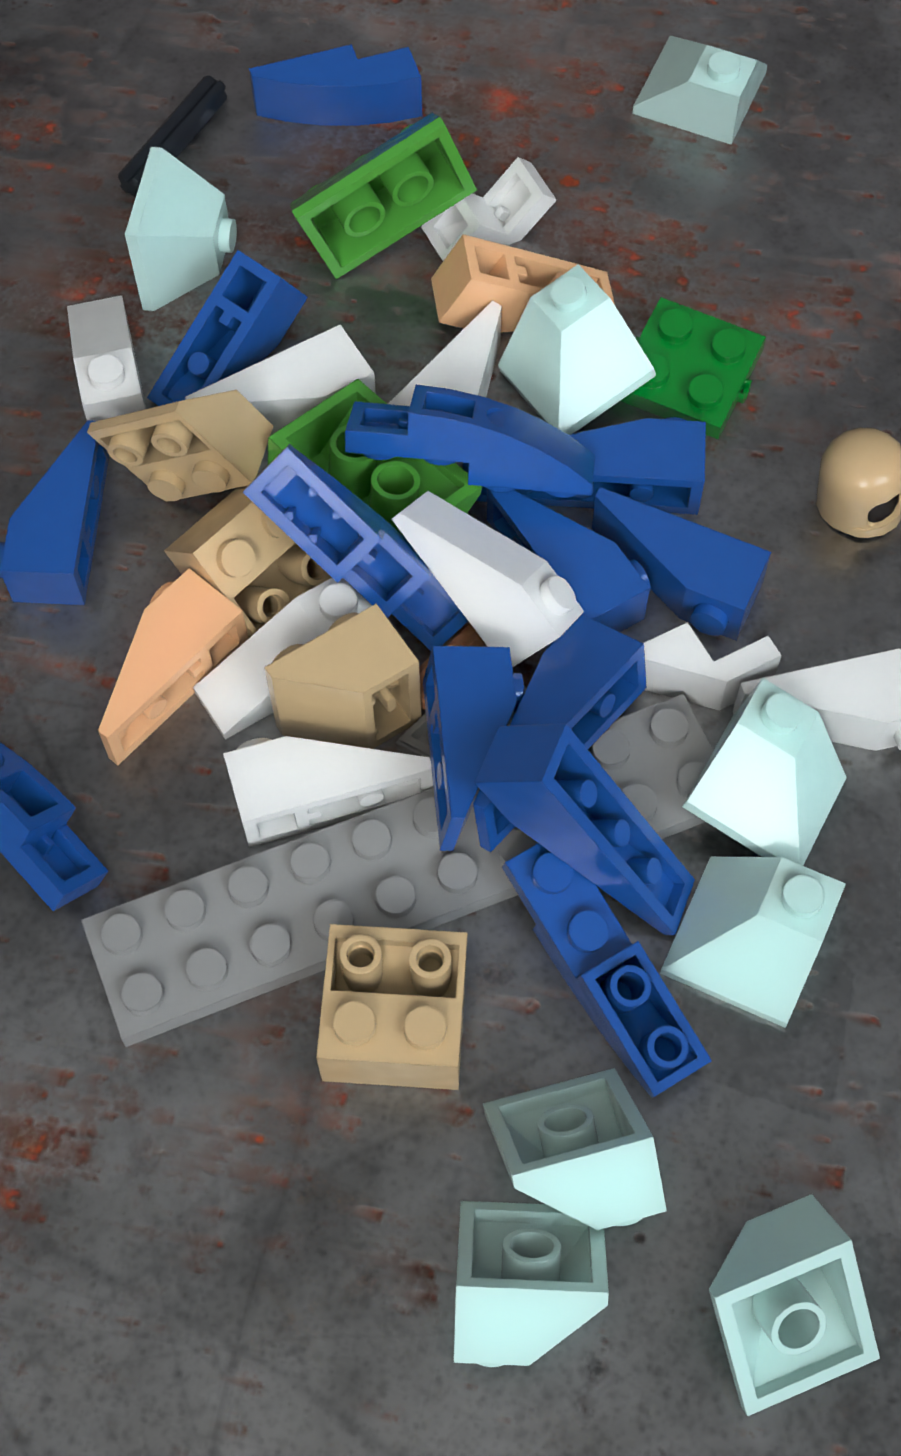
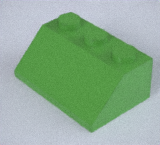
M431 112L416 123L405 127L399 134L371 152L360 156L352 164L321 184L310 188L305 194L292 201L290 207L296 220L334 277L338 279L471 195L477 189L445 123L440 116Z
M356 379L268 437V465L290 444L349 489L400 533L401 531L392 521V518L427 491L465 513H468L482 491V486L468 485V473L456 463L434 465L426 462L424 459L405 457L374 460L363 454L345 452V430L354 401L387 404L359 379Z

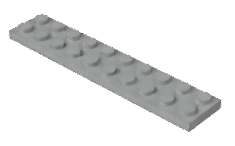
M684 694L618 718L588 749L661 839L705 823L704 820L682 807L713 752ZM434 788L81 919L119 1034L124 1045L128 1047L324 971L326 968L330 924L429 930L517 896L518 894L502 866L506 861L538 844V842L515 826L492 852L480 847L473 807L454 850L440 851Z

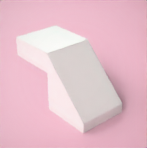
M517 157L484 197L472 193L423 224L421 228L442 261H444L463 234L507 246L521 241L557 199L533 164Z
M687 622L644 642L647 686L645 691L671 698L684 694L689 703L721 710L735 703L742 682L776 675L782 655L770 637L766 636L713 661Z

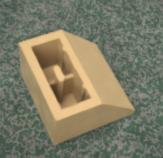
M236 389L91 422L87 433L107 450L113 460L126 466L143 481L153 495L163 499L165 502L248 486L257 476L273 425Z
M244 486L232 491L166 548L164 552L181 574L190 568L242 609L248 638H250L295 597L332 577L243 493L247 487Z
M377 604L359 614L353 612L340 617L330 626L327 632L304 645L295 644L287 647L275 657L271 664L264 667L276 727L283 736L374 749L410 728L422 717L419 660Z
M330 924L316 1056L322 1081L459 1090L467 932Z

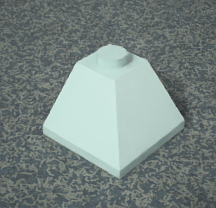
M670 35L633 106L632 114L732 144L766 74L767 64L730 51Z
M159 147L150 148L125 232L142 309L147 311H155L220 275L225 252L232 253L234 251L237 236L236 220L228 218L225 194L166 150Z
M579 264L530 297L498 364L500 372L542 420L568 435L578 431L656 376L652 364L611 298Z
M762 678L731 718L682 807L761 857H783L803 866L847 777L819 712L765 678Z
M711 856L660 974L786 1028L822 945L846 883L783 857Z
M615 1068L483 1103L486 1119L515 1189L596 1230L612 1226L632 1225L644 1217L667 1211L653 1135Z
M810 1194L746 1221L711 1284L709 1292L741 1408L747 1416H750L878 1360L880 1356L852 1240L817 1199Z
M461 1201L456 1278L454 1363H473L486 1367H499L503 1365L529 1366L608 1306L609 1289L604 1229L596 1230L546 1204Z

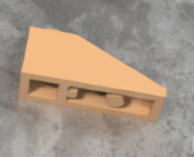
M463 234L431 278L439 323L465 328L493 300L502 306L501 333L514 332L530 297L577 264ZM580 265L614 303L607 271Z
M190 568L174 582L162 585L153 595L150 604L144 609L99 726L98 732L107 755L117 766L195 693L193 687L249 639L243 610Z

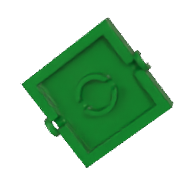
M660 297L640 337H635L652 364L656 376L623 398L621 402L664 419L677 417L686 421L706 422V435L719 440L737 402L744 404L752 385V380H749L764 350L766 336Z

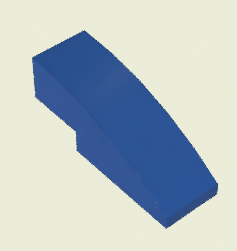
M350 44L249 69L254 108L257 116L285 122L320 126H359L391 123L422 117L421 75L409 47L357 59L353 46Z

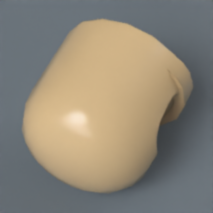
M856 428L843 432L829 443L820 461L816 505L821 517L832 528L855 537L871 538L885 535L897 527L901 520V445L890 434L875 428ZM896 496L897 505L893 513L879 522H870L868 520V513L872 508L886 503Z

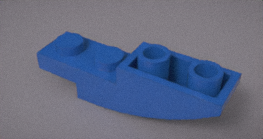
M417 384L415 385L410 406L354 401L345 430V452L363 454L374 460H387L393 457L424 459L426 462L434 465H450L455 462L469 463L468 485L484 486L494 492H510L515 489L543 491L559 498L572 497L576 494L592 495L595 454L574 438L546 421L513 406L453 389Z
M0 742V852L51 910L55 911L98 887L108 873V870L67 825L76 807L31 764Z
M539 843L504 863L502 869L536 923L533 931L550 959L595 1026L651 1098L712 1061L640 942L631 943L594 883Z

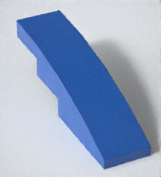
M290 444L244 489L243 493L337 583L344 578L372 606L377 604L387 618L391 614L394 615L430 651L433 646H442L468 622L407 539L349 489Z

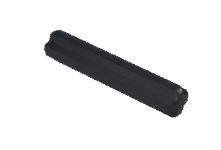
M210 75L204 76L119 172L120 187L125 193H130L136 197L151 147L163 148L177 158L227 100V94L224 91L226 86L221 80L216 81Z

